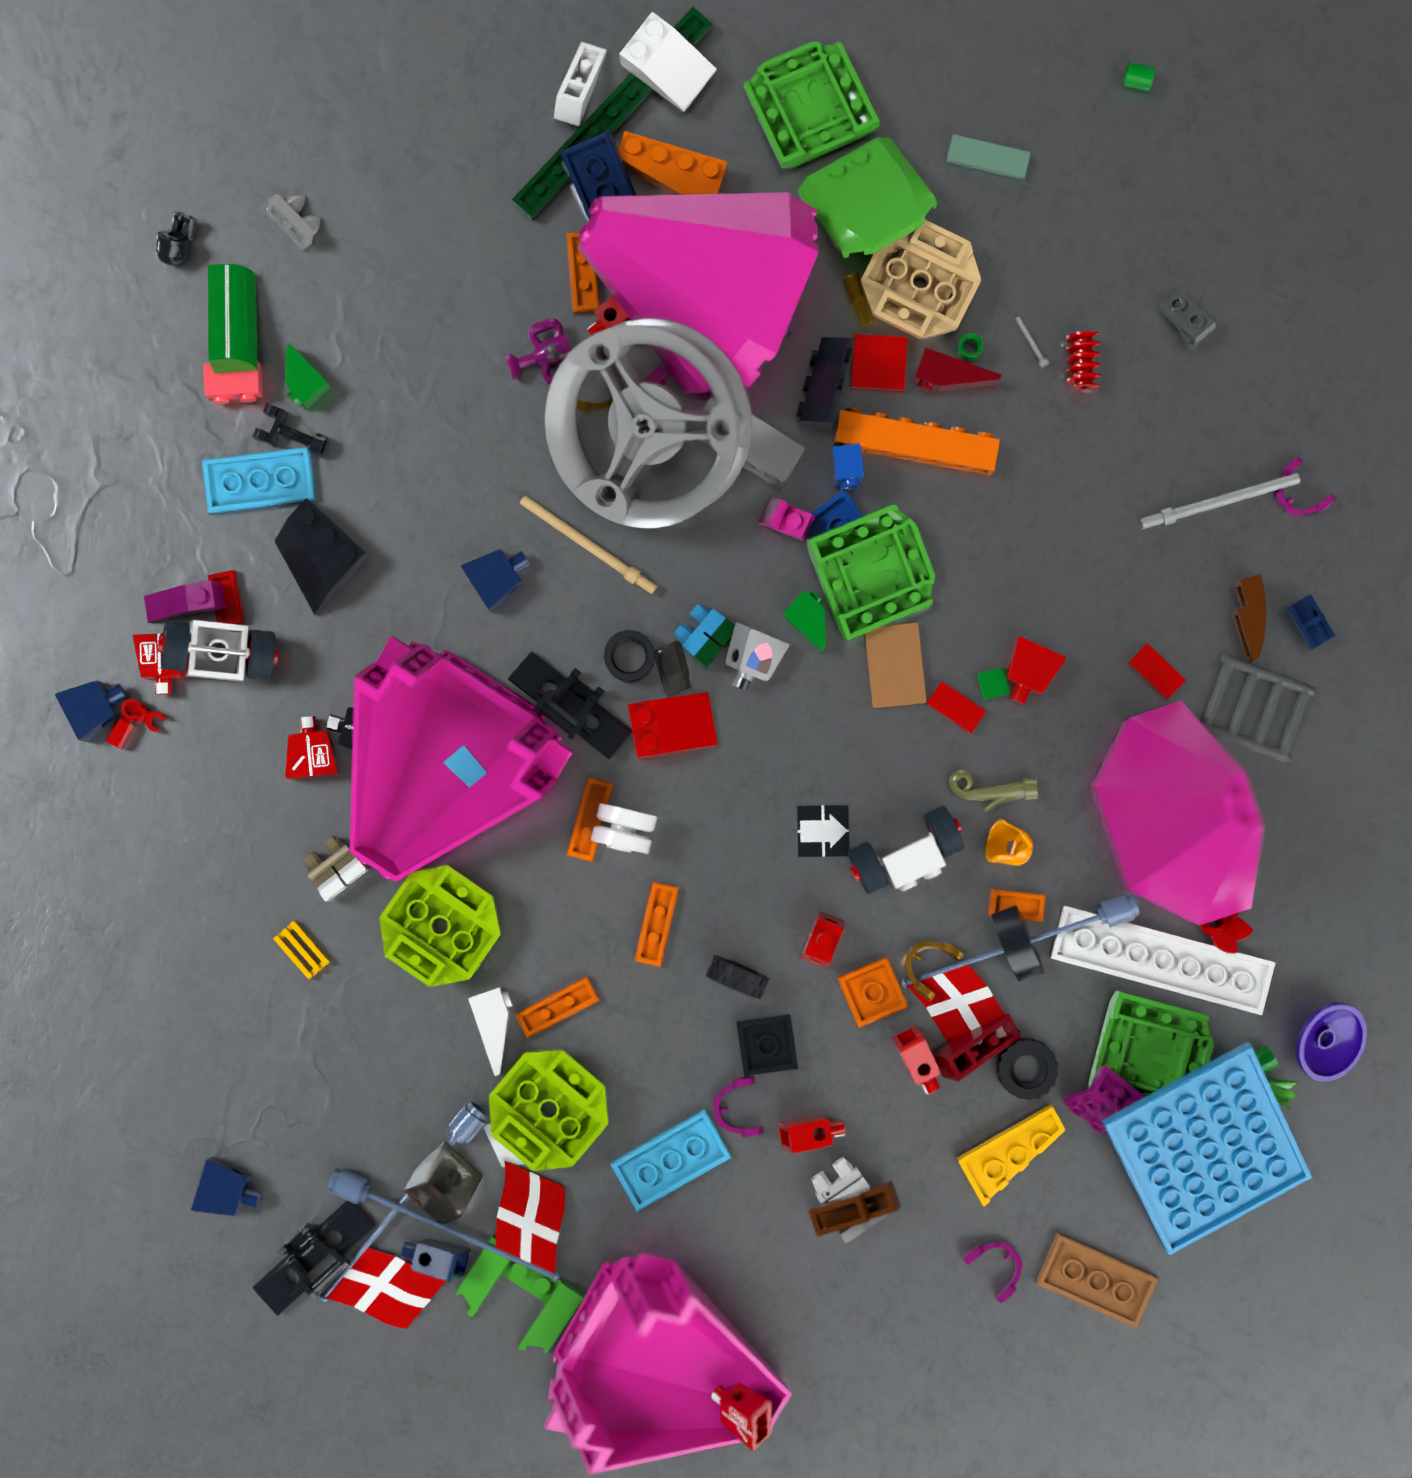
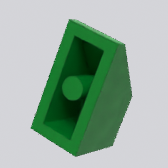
M291 344L286 347L285 385L290 390L287 395L297 406L303 403L309 409L331 386Z
M804 590L783 612L782 617L818 651L822 652L826 647L825 608L821 605L824 601L815 592L811 591L809 594Z

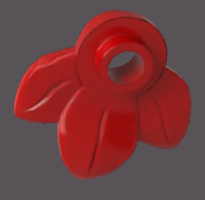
M1239 913L1214 920L1216 927H1211L1208 923L1199 925L1206 935L1211 936L1215 947L1229 954L1237 953L1238 946L1236 941L1244 940L1253 933V929L1244 920L1237 917Z

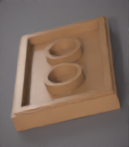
M918 622L881 626L865 633L872 709L927 703Z

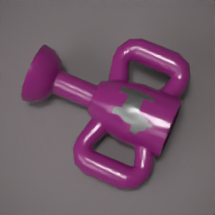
M550 318L535 323L529 328L528 336L535 347L534 353L519 358L509 353L504 354L513 380L518 377L521 368L538 363V365H541L543 380L548 385H551L554 375H550V366L561 364L571 352L566 334H563L562 324L557 319ZM555 329V336L541 342L537 337L539 333Z

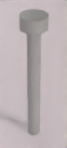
M1018 316L1015 320L1038 357L1040 368L1047 366L1050 363L1048 358L1043 357L1022 319Z

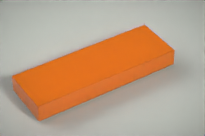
M580 232L566 233L574 314L592 313L600 306L597 273L578 249L581 241L578 239Z
M592 777L587 778L566 855L593 862L598 842L590 841L593 827L603 826L604 821L596 817L599 803L609 805L614 787L613 783Z
M652 882L634 961L661 967L679 887Z
M588 976L516 1013L515 1016L528 1039L600 999Z

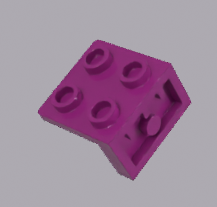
M1104 1065L1098 1068L1087 1090L1065 1097L1063 1103L1070 1108L1073 1114L1088 1122L1093 1130L1104 1134L1107 1131L1102 1120L1143 1099L1145 1096Z

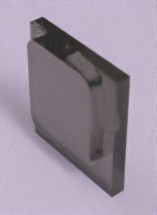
M679 640L655 650V660L665 698L691 688L689 670L683 647Z

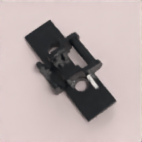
M531 651L509 676L508 680L536 701L537 705L533 710L537 713L541 712L568 733L567 737L573 740L576 735H579L610 760L632 733V730L597 703L605 691L599 686L593 691L579 680L581 672L576 668L573 669L568 678H565ZM546 682H551L557 689L553 691L548 690L545 693L542 691V685ZM554 702L564 712L578 721L577 725L572 724L548 705V703ZM587 716H595L599 721V726L590 729L586 725Z
M346 1201L319 1227L315 1229L310 1223H306L296 1237L288 1244H283L277 1251L281 1256L284 1255L286 1257L252 1287L253 1290L277 1316L303 1292H306L311 1298L315 1299L319 1296L318 1292L338 1273L352 1265L345 1254L369 1233L375 1225L356 1204ZM332 1230L338 1231L342 1236L341 1243L336 1246L329 1244L327 1241L328 1232ZM331 1254L336 1261L314 1282H311L307 1274ZM292 1268L298 1274L299 1282L292 1283L287 1279L286 1273L288 1269Z

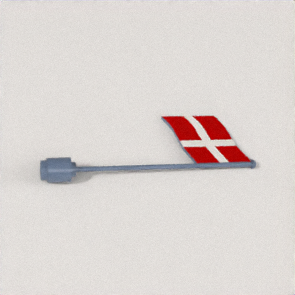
M1123 894L1100 902L1102 908L1097 909L1098 915L1031 937V942L1033 943L1101 920L1102 925L1108 923L1109 928L1135 920L1134 917L1140 915L1133 894L1128 896ZM1003 948L917 976V980L935 994L931 1001L923 998L913 989L914 985L910 979L905 981L903 978L900 982L902 988H909L927 1008L943 1037L948 1042L1005 1015L989 987L969 965L1004 953Z
M470 1102L468 1106L464 1105L448 1125L451 1130L449 1132V1135L452 1137L451 1140L403 1196L398 1205L403 1206L456 1141L461 1144L463 1141L469 1143L486 1123L485 1119L488 1116L481 1107L474 1102ZM393 1209L351 1259L352 1265L348 1269L344 1268L328 1289L324 1293L319 1294V1299L322 1302H327L330 1299L355 1307L385 1324L407 1329L446 1281L411 1270L412 1264L406 1260L369 1247L397 1214L398 1210Z
M504 1161L505 1183L496 1219L494 1247L369 1192L371 1186L367 1185L368 1179L349 1170H339L336 1168L330 1178L327 1189L333 1191L332 1194L354 1204H358L360 1200L364 1202L366 1197L371 1198L553 1278V1282H557L560 1279V1273L556 1272V1252L565 1210V1190L562 1185Z

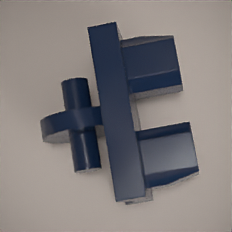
M1311 594L1286 608L1310 650L1335 637L1333 630L1325 619V615L1321 612Z

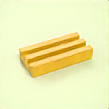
M296 921L291 922L288 927L273 938L308 980L330 962L327 956ZM293 929L321 960L319 964L315 962L290 933ZM285 936L312 966L313 969L311 971L283 940Z

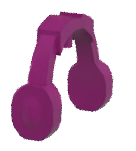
M1297 457L1290 461L1282 470L1284 473L1282 477L1290 475L1303 460ZM1283 488L1275 493L1278 504H1281L1285 511L1293 516L1307 515L1315 511L1320 513L1327 509L1336 499L1333 494H1330L1317 505L1309 509L1299 510L1290 506L1294 501L1292 497L1287 501L1285 500Z
M745 1076L732 1080L733 1084L725 1087L715 1096L713 1103L715 1120L720 1127L730 1132L741 1133L742 1137L763 1134V1126L735 1127L726 1122L722 1117V1113H728L727 1107L720 1108L723 1096L733 1089L755 1084L754 1076Z
M1002 1241L988 1243L983 1246L976 1245L962 1258L967 1265L993 1248L1006 1250L1008 1252L1004 1257L1006 1261L1011 1257L1013 1258L1015 1265L1014 1275L1010 1282L995 1296L999 1303H1003L1017 1289L1015 1285L1020 1278L1023 1266L1021 1257L1013 1250L1012 1246Z

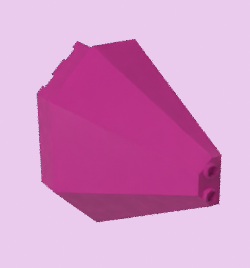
M789 193L604 196L595 199L589 210V214H591L589 222L582 227L578 239L581 241L578 249L631 320L639 318L672 320L701 332L723 350L737 369L744 386L749 388L760 375V367L764 360L771 361L776 355L819 253L818 246L814 244V240L818 237L817 223L813 221L817 214V209ZM650 345L686 394L707 391L713 393L704 377L690 362L668 349Z
M390 636L376 663H371L357 673L354 679L350 853L356 856L359 862L370 865L378 870L384 878L397 882L543 797L558 781L557 777L571 756L572 751L569 747L560 743L562 737L555 727L545 723L546 716L541 712L537 713L533 710L534 704L456 654L446 650H442L440 654L431 651L430 646L412 641L408 646L397 637ZM463 745L487 772L470 788L443 763Z
M1182 701L1130 717L1129 720L1122 722L1120 730L1111 744L1090 789L1124 890L1180 917L1188 923L1198 925L1251 909L1263 826L1244 771Z
M643 1253L639 1254L637 1258L628 1257L618 1260L617 1263L608 1262L602 1265L554 1350L553 1363L557 1364L556 1379L550 1380L548 1402L553 1404L552 1412L545 1422V1429L567 1433L572 1447L578 1448L588 1474L742 1442L720 1421V1405L712 1399V1393L720 1385L729 1390L736 1383H742L771 1402V1428L792 1393L782 1379L674 1260Z

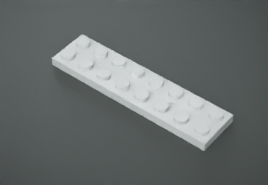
M1063 906L1057 928L1097 914ZM1101 920L1055 935L1050 954L1051 959L1259 1015L1263 1014L1275 967V962L1238 952L1235 954L1225 953L1212 945L1127 922L1109 928L1108 923L1102 925Z

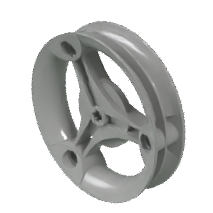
M639 318L617 324L588 337L567 355L556 371L549 387L545 406V432L548 448L559 475L583 504L595 513L618 524L636 528H660L680 523L715 502L730 488L741 472L747 458L752 435V417L748 394L737 369L723 350L711 339L692 327L676 321L660 318ZM647 344L662 347L686 359L700 372L710 386L717 406L713 408L712 412L689 409L684 407L680 399L667 387L654 382H645L626 356L631 345ZM604 346L610 352L609 357H607L604 353ZM615 363L629 387H624L612 364ZM590 370H600L613 397L608 415V428L616 448L608 472L599 474L588 460L579 439L576 422L579 392ZM688 420L708 421L707 430L688 429ZM722 420L727 423L729 432L723 429ZM685 440H710L712 447L718 453L717 459L708 475L695 488L669 500L650 501L640 499L632 483L643 465H655L667 461L679 452ZM627 457L633 462L626 476L623 477L618 472ZM610 487L615 490L616 496L612 493Z

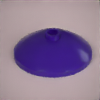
M1331 1003L1318 1009L1308 1018L1300 1031L1296 1047L1297 1060L1305 1074L1317 1081H1333L1347 1074L1357 1064L1363 1054L1367 1041V1026L1362 1014L1348 1004Z

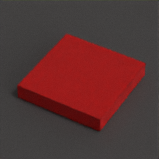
M854 334L853 339L855 341L852 354L850 389L904 392L908 337Z

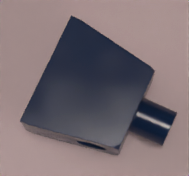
M502 549L467 562L461 567L488 610L492 612L523 584L517 572L529 566L530 563L522 551L507 559Z
M98 680L55 694L70 726L80 741L89 740L120 715L115 703L127 698L126 692L120 683L106 689L104 683Z
M210 1157L206 1159L191 1210L236 1216L240 1213L242 1204L257 1208L262 1192L248 1189L251 1178L249 1174L216 1157Z
M425 1239L417 1244L405 1242L402 1247L401 1258L413 1261L411 1266L413 1271L452 1282L465 1275L470 1248L433 1239Z

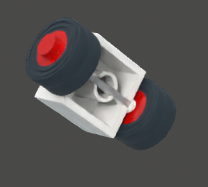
M167 620L164 625L163 636L158 638L157 652H161L162 669L184 671L186 667L185 676L240 682L244 678L246 659V675L248 678L269 680L272 675L273 666L278 661V648H275V633L272 631L252 630L249 636L248 648H246L249 626L198 620L191 621L189 626L187 622Z
M940 806L935 810L924 814V820L930 832L928 833L929 836L881 858L876 856L868 842L849 849L848 856L853 865L849 868L855 881H860L865 891L871 894L878 889L886 887L888 881L893 889L899 888L900 891H905L916 886V879L922 876L928 880L941 874L940 868L946 866L943 857L947 858L965 848L960 834L962 829L956 817L952 818L945 806Z

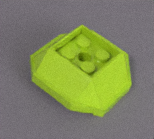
M449 865L410 873L379 917L384 956L429 987L471 979L501 935L494 896ZM438 918H444L448 923V929L445 933H438L434 928V923Z
M565 1050L525 1052L489 1094L491 1136L532 1171L573 1167L609 1124L605 1085ZM547 1101L553 1102L557 1107L556 1114L552 1116L544 1114L542 1104Z

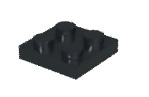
M790 1014L736 1021L744 1076L798 1069Z

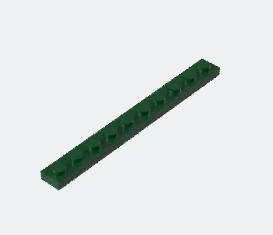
M692 7L673 28L695 47L713 28V24L697 9ZM630 73L512 198V203L533 220L571 179L560 151L609 130L613 134L654 89Z

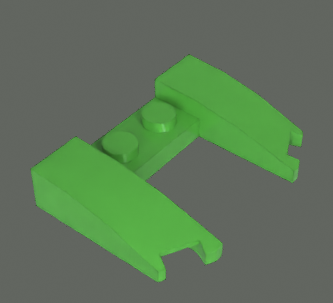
M493 1234L492 1238L488 1242L489 1245H492L494 1247L496 1240L495 1234ZM484 1249L456 1291L457 1296L463 1294L470 1306L466 1312L470 1317L474 1316L498 1277L502 1274L546 1304L518 1346V1349L526 1351L527 1346L544 1347V1353H547L576 1311L585 1294L561 1278L557 1282H553V1278Z

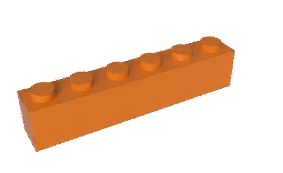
M846 408V411L840 410L833 445L835 447L860 443L862 452L992 475L995 470L1000 439L994 438V434L987 432H978V435L969 434L967 429L952 427L951 430L942 429L940 424L926 422L925 425L915 424V420L905 417L893 420L888 419L887 414L878 412L872 413L871 416L861 414L862 410L856 408Z

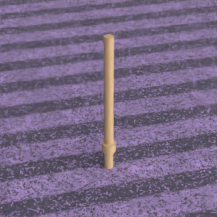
M525 495L521 499L520 505L624 575L626 581L632 585L634 583L650 594L655 592L658 586L641 575L642 571L633 565L631 567L528 496Z

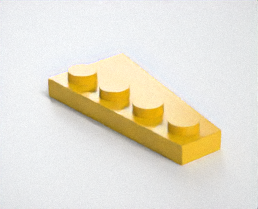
M1050 1104L957 1157L958 1163L983 1207L991 1201L990 1198L999 1190L1002 1191L1009 1184L1008 1181L1019 1171L1022 1172L1037 1154H1041L1065 1131V1128Z

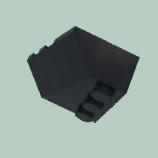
M821 337L818 351L813 350L809 364L814 366L812 377L806 375L803 391L808 392L805 402L800 401L796 417L801 418L799 426L831 433L855 339Z
M307 498L287 518L274 540L315 616L370 558L364 550Z

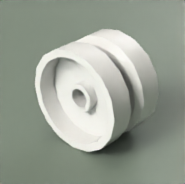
M599 803L596 817L601 821L612 823L611 828L603 826L593 827L590 841L607 844L608 848L629 853L637 851L649 854L652 841L648 837L637 835L636 832L637 829L646 832L654 831L657 817Z

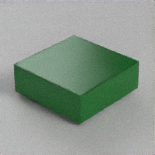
M1003 667L976 674L983 700L1010 693Z

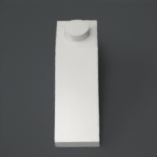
M581 42L557 93L554 112L555 119L576 126L580 125L588 108L607 50Z
M502 986L468 998L494 1076L500 1075L503 1070L510 1018L509 1007L513 1006L508 990L503 992Z

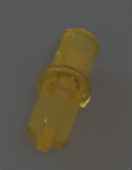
M854 273L845 277L843 282L851 298L849 303L851 306H854L860 325L862 327H869L876 322V319L872 315L861 287L859 273Z

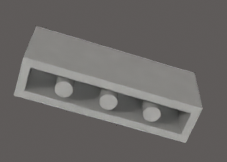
M712 394L702 411L712 412L713 408L717 406L714 394ZM751 414L752 435L743 468L776 489L781 490L806 448ZM722 420L723 429L729 432L727 423ZM694 421L691 429L707 430L708 421ZM698 439L713 448L710 440Z

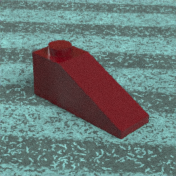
M925 347L913 383L917 384L918 389L932 393L933 390L941 392L997 385L1002 374Z
M1005 1014L950 1040L933 1052L932 1055L942 1077L959 1082L1020 1039L1021 1036L1010 1014Z

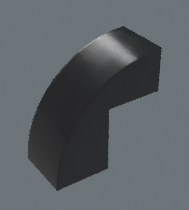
M1015 905L991 914L1000 943L1017 980L1022 982L1045 974L1040 955L1032 945L1025 918L1018 906Z

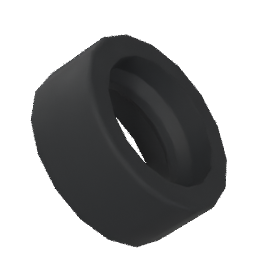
M625 630L616 633L609 639L604 650V661L606 668L612 676L620 681L635 682L643 679L650 673L654 666L655 652L647 636L638 631ZM627 640L636 641L644 648L645 662L637 671L626 672L619 669L615 664L613 658L614 651L620 643Z

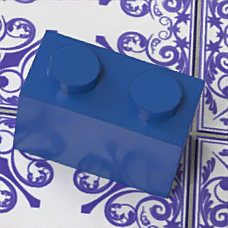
M860 443L833 447L830 459L834 488L841 487V491L857 489V485H861L864 478Z

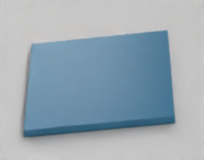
M1248 1042L1102 1120L1168 1255L1181 1250L1313 1178L1253 1048Z

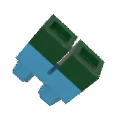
M698 603L689 615L700 623L699 626L692 631L682 622L674 632V635L683 644L682 648L707 669L722 651V648L724 649L731 640L735 624L714 608L710 611L707 607Z

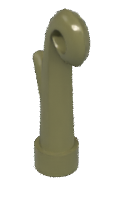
M956 770L949 778L950 789L956 796L966 800L991 801L983 808L984 812H988L1001 804L1023 798L1025 800L1038 799L1036 777L973 789V776L967 770ZM959 778L967 780L963 788L957 784Z

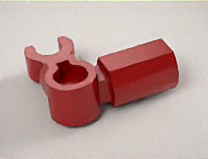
M128 699L122 704V717H117L105 741L122 749L134 727L133 721L140 724L145 722L149 730L159 732L160 729L153 726L152 720L155 717L165 720L166 716L161 712H149V707L140 701Z

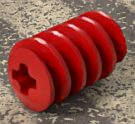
M1079 331L1066 337L1067 343L1071 344L1066 348V352L1070 354L1066 362L1072 365L1066 369V373L1071 376L1067 378L1066 383L1074 389L1092 390L1101 388V384L1093 382V379L1101 377L1100 373L1093 372L1094 368L1101 366V363L1093 361V358L1101 355L1100 352L1093 350V347L1101 345V342L1093 340L1094 336L1100 334L1098 332Z

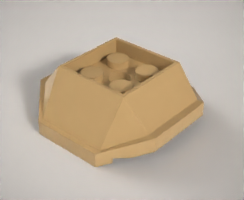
M926 220L920 228L874 253L861 278L860 284L874 317L923 340L957 330L981 282V277L973 255L971 242ZM915 278H923L927 282V286L918 288L914 285L913 280Z

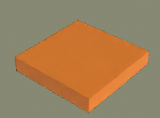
M887 956L837 977L858 1028L909 1007Z

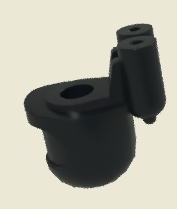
M176 211L173 214L172 228L157 233L156 255L162 263L166 265H179L185 260L188 241L191 242L195 237L196 217L185 216L183 212Z

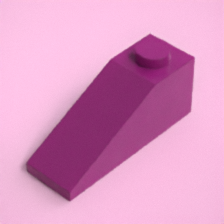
M213 580L185 584L144 596L148 623L226 610L223 585L221 582Z

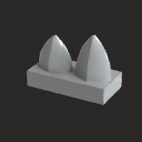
M277 193L269 199L267 214L302 250H305L311 245L313 236L319 229L320 217L310 215L300 217L298 215L304 206L305 195H290L281 198Z

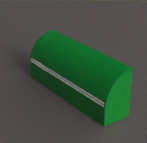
M237 264L208 265V360L214 373L258 370L256 275L245 266Z

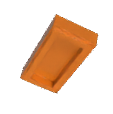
M991 889L988 916L1017 905L1025 920L1043 922L1046 895Z

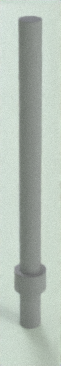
M1298 473L1179 508L1172 509V507L1162 509L1158 514L1141 518V525L1145 529L1162 523L1164 525L1172 524L1179 518L1299 484L1300 477Z

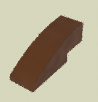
M1261 574L1241 579L1234 583L1241 608L1232 611V615L1247 662L1259 659L1265 636L1267 608Z
M891 1180L809 1209L808 1212L818 1237L896 1212L901 1205Z

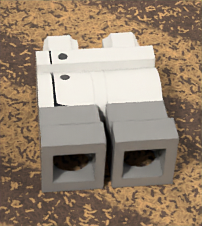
M844 1156L832 1164L839 1175L838 1177L829 1181L825 1173L821 1171L811 1178L816 1190V1197L821 1204L871 1187L856 1165L852 1166ZM887 1215L870 1219L866 1224L870 1228ZM859 1224L839 1230V1233L845 1243H848L863 1233L866 1228L864 1224Z

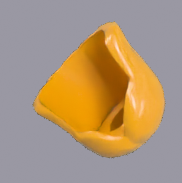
M1005 820L996 821L986 839L985 858L992 863L1014 866L1023 865L1032 855V838L1026 831L1011 825ZM1014 840L1011 852L1009 854L1006 851L1007 844L1009 841Z

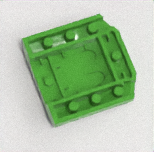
M821 42L807 43L763 62L749 82L747 80L744 83L747 97L781 168L799 166L864 138L880 126V121L841 42H835V45H821Z
M877 137L809 175L798 189L802 201L817 209L815 219L843 258H847L849 253L864 251V255L876 253L920 228L926 221V214L932 207L935 209L937 206L935 196L891 138Z
M895 504L885 506L806 540L810 558L836 626L846 641L932 605L933 598H931L932 584H934L935 580L934 570L916 523L906 517Z
M1115 991L1108 1005L1089 1078V1086L1098 1068L1106 1065L1146 1097L1209 1063L1214 1042L1209 1032L1208 1015Z

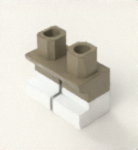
M336 836L330 837L322 844L331 855L326 860L322 861L315 851L302 860L309 871L307 874L308 878L315 884L325 901L333 899L348 887L347 884H352L370 870L367 865L359 862L356 856L350 853V845H344Z

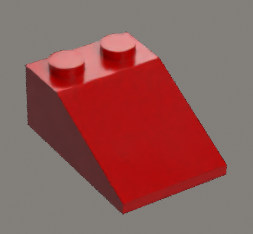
M708 692L628 704L638 759L718 745Z

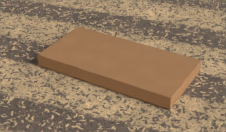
M1057 1232L1035 1283L1137 1329L1159 1278Z

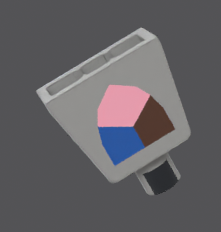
M736 622L725 661L726 665L739 670L733 686L748 691L753 677L768 681L790 644Z

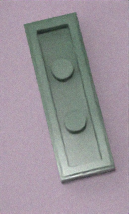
M953 134L946 163L1024 180L1031 152Z

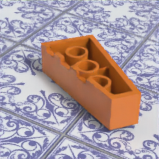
M624 131L618 150L629 173L646 183L649 182L667 195L720 194L727 173V161Z

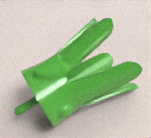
M1266 1076L1277 1102L1290 1109V1106L1287 1104L1289 1102L1287 1097L1294 1098L1296 1095L1288 1089L1292 1088L1293 1084H1297L1298 1081L1276 1080Z

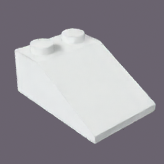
M651 12L619 54L620 65L683 112L686 111L716 72V68L675 28L653 12Z

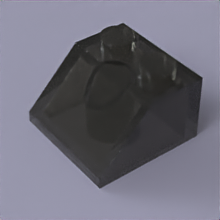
M445 1141L414 1170L403 1191L437 1222L446 1224L462 1217L483 1175Z

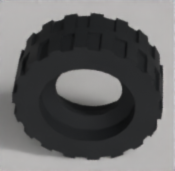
M716 955L713 956L706 973V977L758 999L762 998L769 981L767 976L751 968Z
M1020 1038L1004 1049L1001 1055L998 1056V1065L996 1066L998 1080L1005 1090L1017 1098L1026 1100L1041 1098L1042 1095L1049 1093L1051 1087H1054L1056 1084L1055 1080L1059 1074L1056 1056L1048 1046L1040 1041L1031 1038ZM1025 1055L1035 1057L1041 1066L1038 1078L1032 1082H1022L1014 1073L1015 1062Z

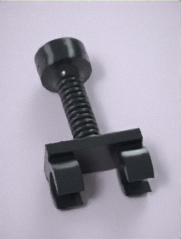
M266 403L263 413L274 418L275 421L270 433L255 428L252 435L254 439L274 447L279 434L301 444L308 445L310 453L319 457L323 455L328 444L327 436L316 433L315 436H310L284 425L288 413L284 409Z

